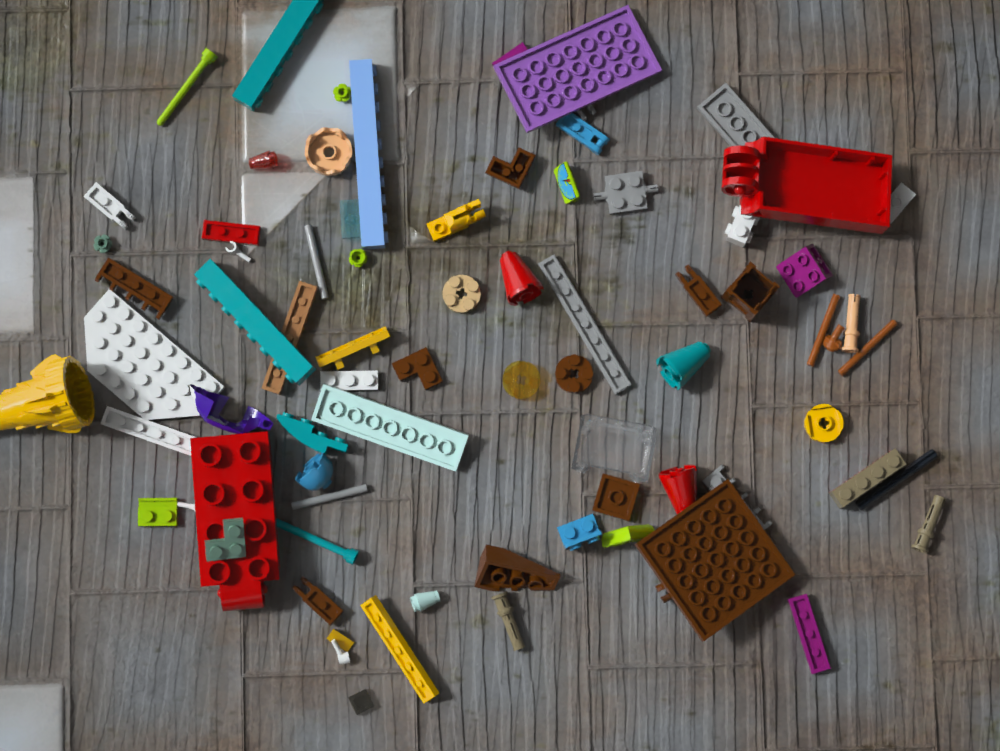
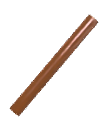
M833 294L807 361L806 365L814 367L840 299V296L837 294Z
M892 319L858 353L838 370V373L843 377L898 325L897 322Z

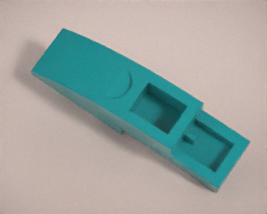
M285 412L282 415L277 414L276 418L281 425L307 447L327 455L329 448L344 453L348 452L349 445L345 444L346 440L338 437L332 440L327 438L328 434L319 431L314 434L316 427L311 425L312 421L301 418V421L293 419L294 415Z

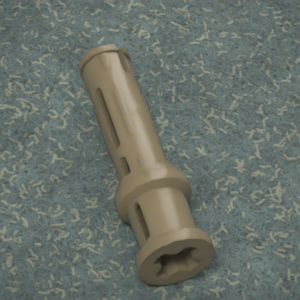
M934 495L924 524L917 531L918 536L915 544L911 546L912 549L924 554L928 553L927 548L931 539L934 538L933 531L946 502L945 498Z
M506 591L491 598L495 601L498 609L497 614L499 617H502L513 650L516 651L524 648L525 645L512 614L514 608L510 606L507 598L508 592Z

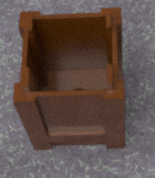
M750 261L733 284L725 290L721 298L733 305L751 322L780 286L776 282L770 281ZM745 290L747 292L752 291L753 298H748L746 300L744 298L745 293L743 292Z

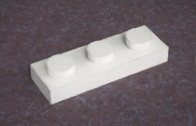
M320 371V390L324 383L345 391L378 390V371Z

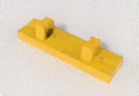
M384 326L316 356L319 367L334 362L339 370L345 367L341 358L369 346L372 354L380 352L376 343L390 337L388 330Z

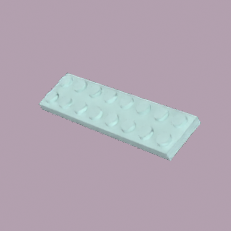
M325 383L322 386L311 419L317 423L455 472L469 434Z

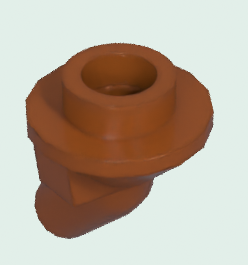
M838 324L832 335L825 337L823 345L827 350L834 352L842 348V341L838 338L845 329L843 326Z

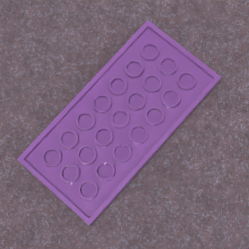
M629 5L493 66L526 133L554 122L662 71Z

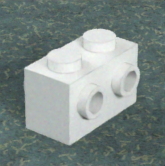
M740 205L734 208L732 216L735 218L732 224L728 223L725 234H727L725 241L744 247L746 242L750 243L753 236L751 228L753 225L757 226L760 217L741 215Z

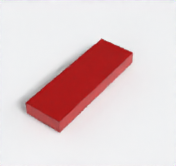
M204 220L202 240L229 243L233 241L238 244L259 246L261 226Z

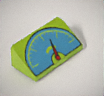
M563 162L554 169V174L564 202L569 204L578 201L580 195L568 162Z

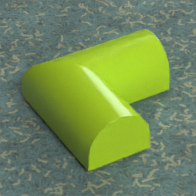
M650 524L626 526L606 532L601 538L602 547H616L631 542H639L653 532L654 528Z

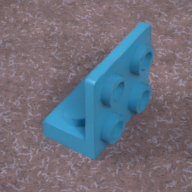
M593 514L557 527L564 548H569L570 551L582 547L581 543L587 541L588 544L599 541V536L602 535V531H599Z

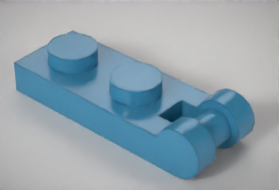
M573 113L560 118L556 123V127L589 148L596 155H600L604 144L607 145L610 141L607 136ZM593 137H596L598 139L596 144L591 142Z

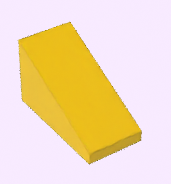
M335 629L327 637V640L330 642L335 639L339 647L346 652L354 644L352 640Z

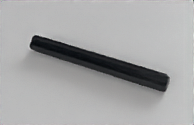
M931 449L856 501L857 507L863 510L935 460L938 457L937 453Z

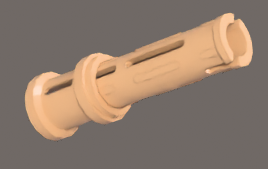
M849 294L846 329L843 331L844 347L841 348V351L858 353L857 340L860 333L857 328L861 295L856 294L854 297V294Z

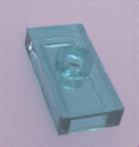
M358 199L340 200L342 239L361 238Z

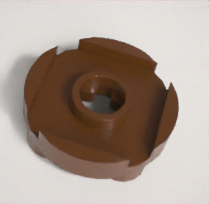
M576 354L561 359L555 371L558 386L569 393H580L586 390L593 378L590 362ZM571 369L579 371L577 379L569 377Z

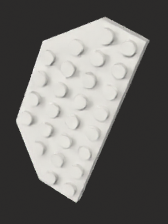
M108 290L84 317L87 371L143 419L150 421L201 416L197 411V406L194 404L190 384L216 394H220L225 388L113 291Z

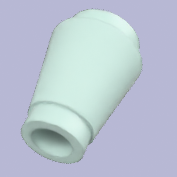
M436 590L416 593L410 597V601L415 612H422L440 602V597Z

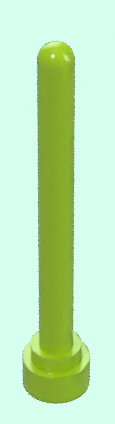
M205 48L202 52L201 62L158 118L157 124L159 126L164 125L206 66L216 61L218 56L212 51Z

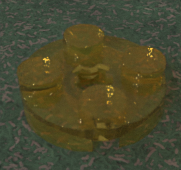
M525 361L511 363L505 369L502 377L504 390L508 395L518 400L532 397L540 386V373L532 363ZM517 376H525L527 378L525 379L526 384H517Z

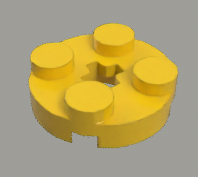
M829 404L814 406L807 412L804 420L806 433L812 440L820 443H827L836 439L844 426L841 413ZM821 418L829 422V425H826V429L819 426Z

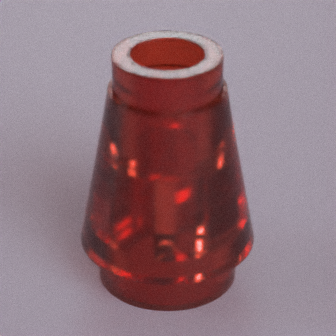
M269 150L249 158L250 168L274 169L275 166H278L276 152Z

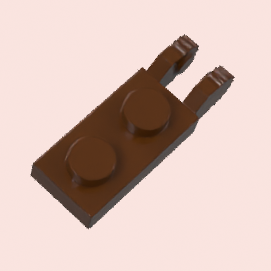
M686 265L685 271L692 280L687 282L680 272H677L675 276L707 317L721 307L722 304L699 275L697 276L689 265Z
M302 576L300 580L311 590L305 594L296 585L292 589L331 626L344 611L316 585L314 586Z

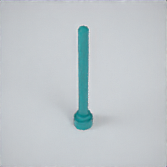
M277 519V527L343 556V559L349 564L353 565L359 554L358 550L354 548L344 549Z

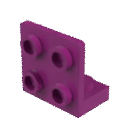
M814 244L805 246L776 266L795 298H798L819 283L833 276Z

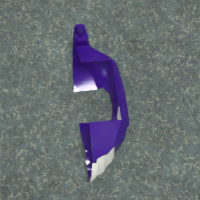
M190 384L194 404L197 406V411L205 422L235 434L249 433L255 428L270 430L273 426L269 418L248 406L241 422L232 423L225 420L219 413L229 397L208 392L201 387Z

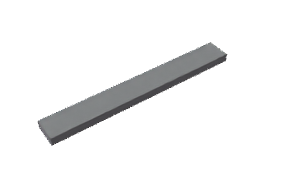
M555 254L538 263V266L614 394L616 395L632 386Z

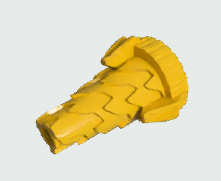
M57 354L49 356L30 372L33 379L17 383V387L6 389L0 394V431L14 428L22 430L33 426L37 429L47 426L49 430L78 433L82 427L89 426L93 422L95 403L92 387L84 368L72 356L64 358Z

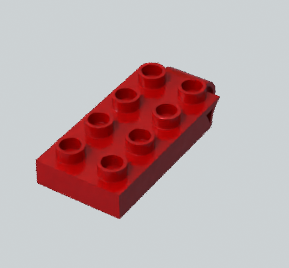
M761 137L757 141L745 142V146H731L724 150L721 191L730 196L740 197L741 215L883 234L890 227L892 155Z
M265 431L190 438L201 587L220 585L217 595L221 598L223 611L264 608L265 594L268 591L264 581L279 580L280 570L270 433ZM242 517L246 557L207 562L204 540L224 538L223 520Z

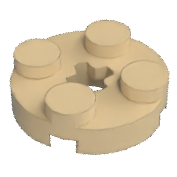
M452 276L444 285L443 299L448 308L453 312L467 313L475 308L480 301L481 292L479 285L470 276ZM464 289L467 296L459 299V295L456 292Z

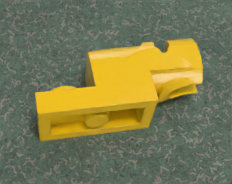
M474 200L443 214V217L426 223L433 241H438L466 229L470 224L486 217L484 209L475 212L474 216L471 214L472 211L481 207L480 200Z

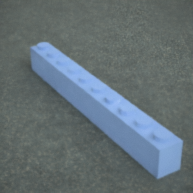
M372 59L349 60L361 246L363 250L385 248V243H389L388 231L384 232V224H387V213H383L386 197L385 194H382L381 187H385L384 175L380 176V168H383V157H379V150H382V139L378 138L377 132L381 131L380 120H377L376 113H380L379 101L375 102V95L378 94V83H374V76H377V66L373 65Z

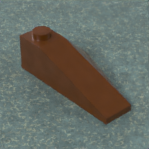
M486 544L480 557L475 587L490 591H500V588H511V591H518V588H529L531 591L554 590L560 579V574L505 548Z

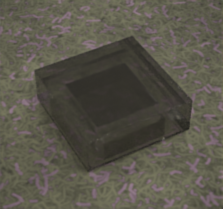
M367 689L348 697L356 715L374 707Z

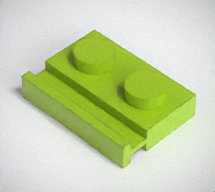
M138 498V526H178V498Z

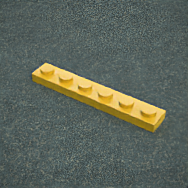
M375 595L360 605L422 702L426 703L438 695L439 691L378 597Z

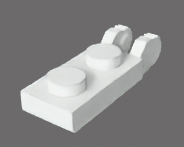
M97 182L84 195L90 203L125 230L128 227L127 224L117 218L120 213L123 212L132 221L136 218L125 209L126 207Z

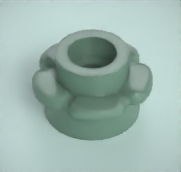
M98 235L94 239V249L100 251V253H106L112 247V241L108 235Z

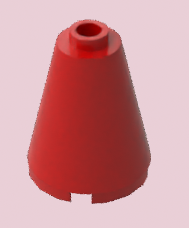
M507 251L502 254L500 265L508 303L512 306H517V302L523 301L525 304L537 298L542 293L541 289L544 290L542 283L517 252Z
M684 465V468H678L677 466L663 470L658 474L676 514L697 501L696 465Z

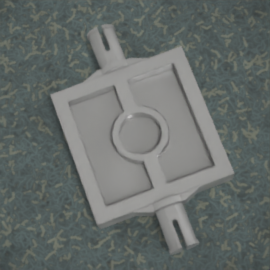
M642 171L604 176V192L593 193L594 201L606 200L609 214L647 209V193L658 192V185L646 186Z

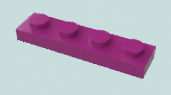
M807 594L787 599L811 674L831 669Z

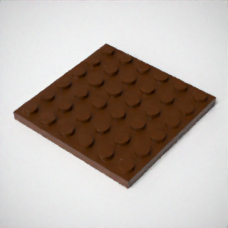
M729 479L719 484L634 544L702 642L795 575Z

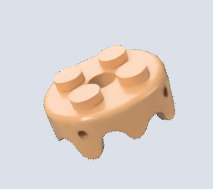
M323 127L316 133L308 136L305 146V157L309 166L316 173L333 176L340 174L349 166L353 155L352 145L341 129ZM327 148H332L334 150V155L331 157H326L324 155V150Z

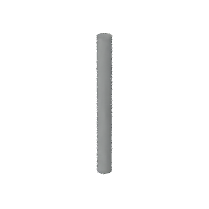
M306 225L304 228L321 299L325 300L329 298L312 225Z
M364 484L292 502L291 505L292 509L296 510L368 492L367 485Z

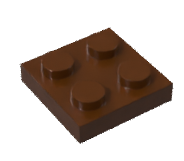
M603 473L592 511L629 522L640 484Z

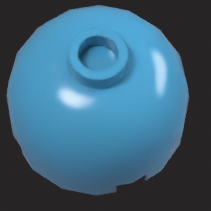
M318 453L303 466L305 468L303 473L299 471L295 477V480L305 489L311 491L319 490L320 488L325 489L332 482L333 466L324 453H321V455Z

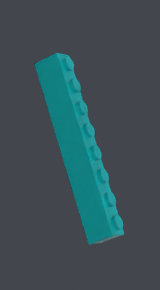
M292 0L233 93L232 97L236 102L251 111L261 106L263 102L262 97L273 87L274 78L276 76L279 77L282 73L283 64L292 57V50L295 45L301 43L303 39L302 34L305 29L308 30L313 23L312 18L315 14L320 13L324 0Z
M209 259L194 274L198 278L197 284L202 289L207 288L211 292L209 296L216 303L219 301L223 305L221 309L228 316L233 315L236 319L234 323L241 330L245 328L249 332L247 337L253 343L257 341L261 345L259 348L266 357L270 355L274 359L272 363L279 370L283 369L287 373L285 377L292 384L296 382L298 385H301L317 370L216 262Z

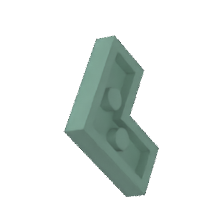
M242 517L223 520L224 538L204 540L207 562L246 557Z

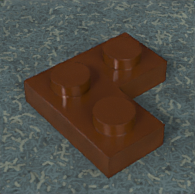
M426 347L392 363L400 381L418 374L425 390L443 382Z

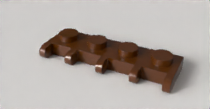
M109 257L95 278L96 282H99L102 277L111 281L112 284L109 287L111 291H114L116 286L127 291L128 294L125 297L127 301H130L133 295L142 300L144 304L141 309L144 311L149 305L159 311L156 315L158 320L161 319L174 298Z

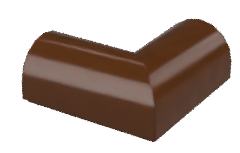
M518 147L511 164L493 156L485 174L520 189L536 155Z

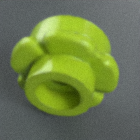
M339 84L333 90L334 98L339 102L348 101L351 95V88L347 87L346 84Z
M362 249L352 250L349 257L350 264L355 267H362L367 262L365 251Z

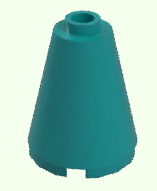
M699 341L660 356L656 359L657 367L661 365L662 371L660 373L664 380L672 388L677 387V390H679L710 358L711 350L706 343Z

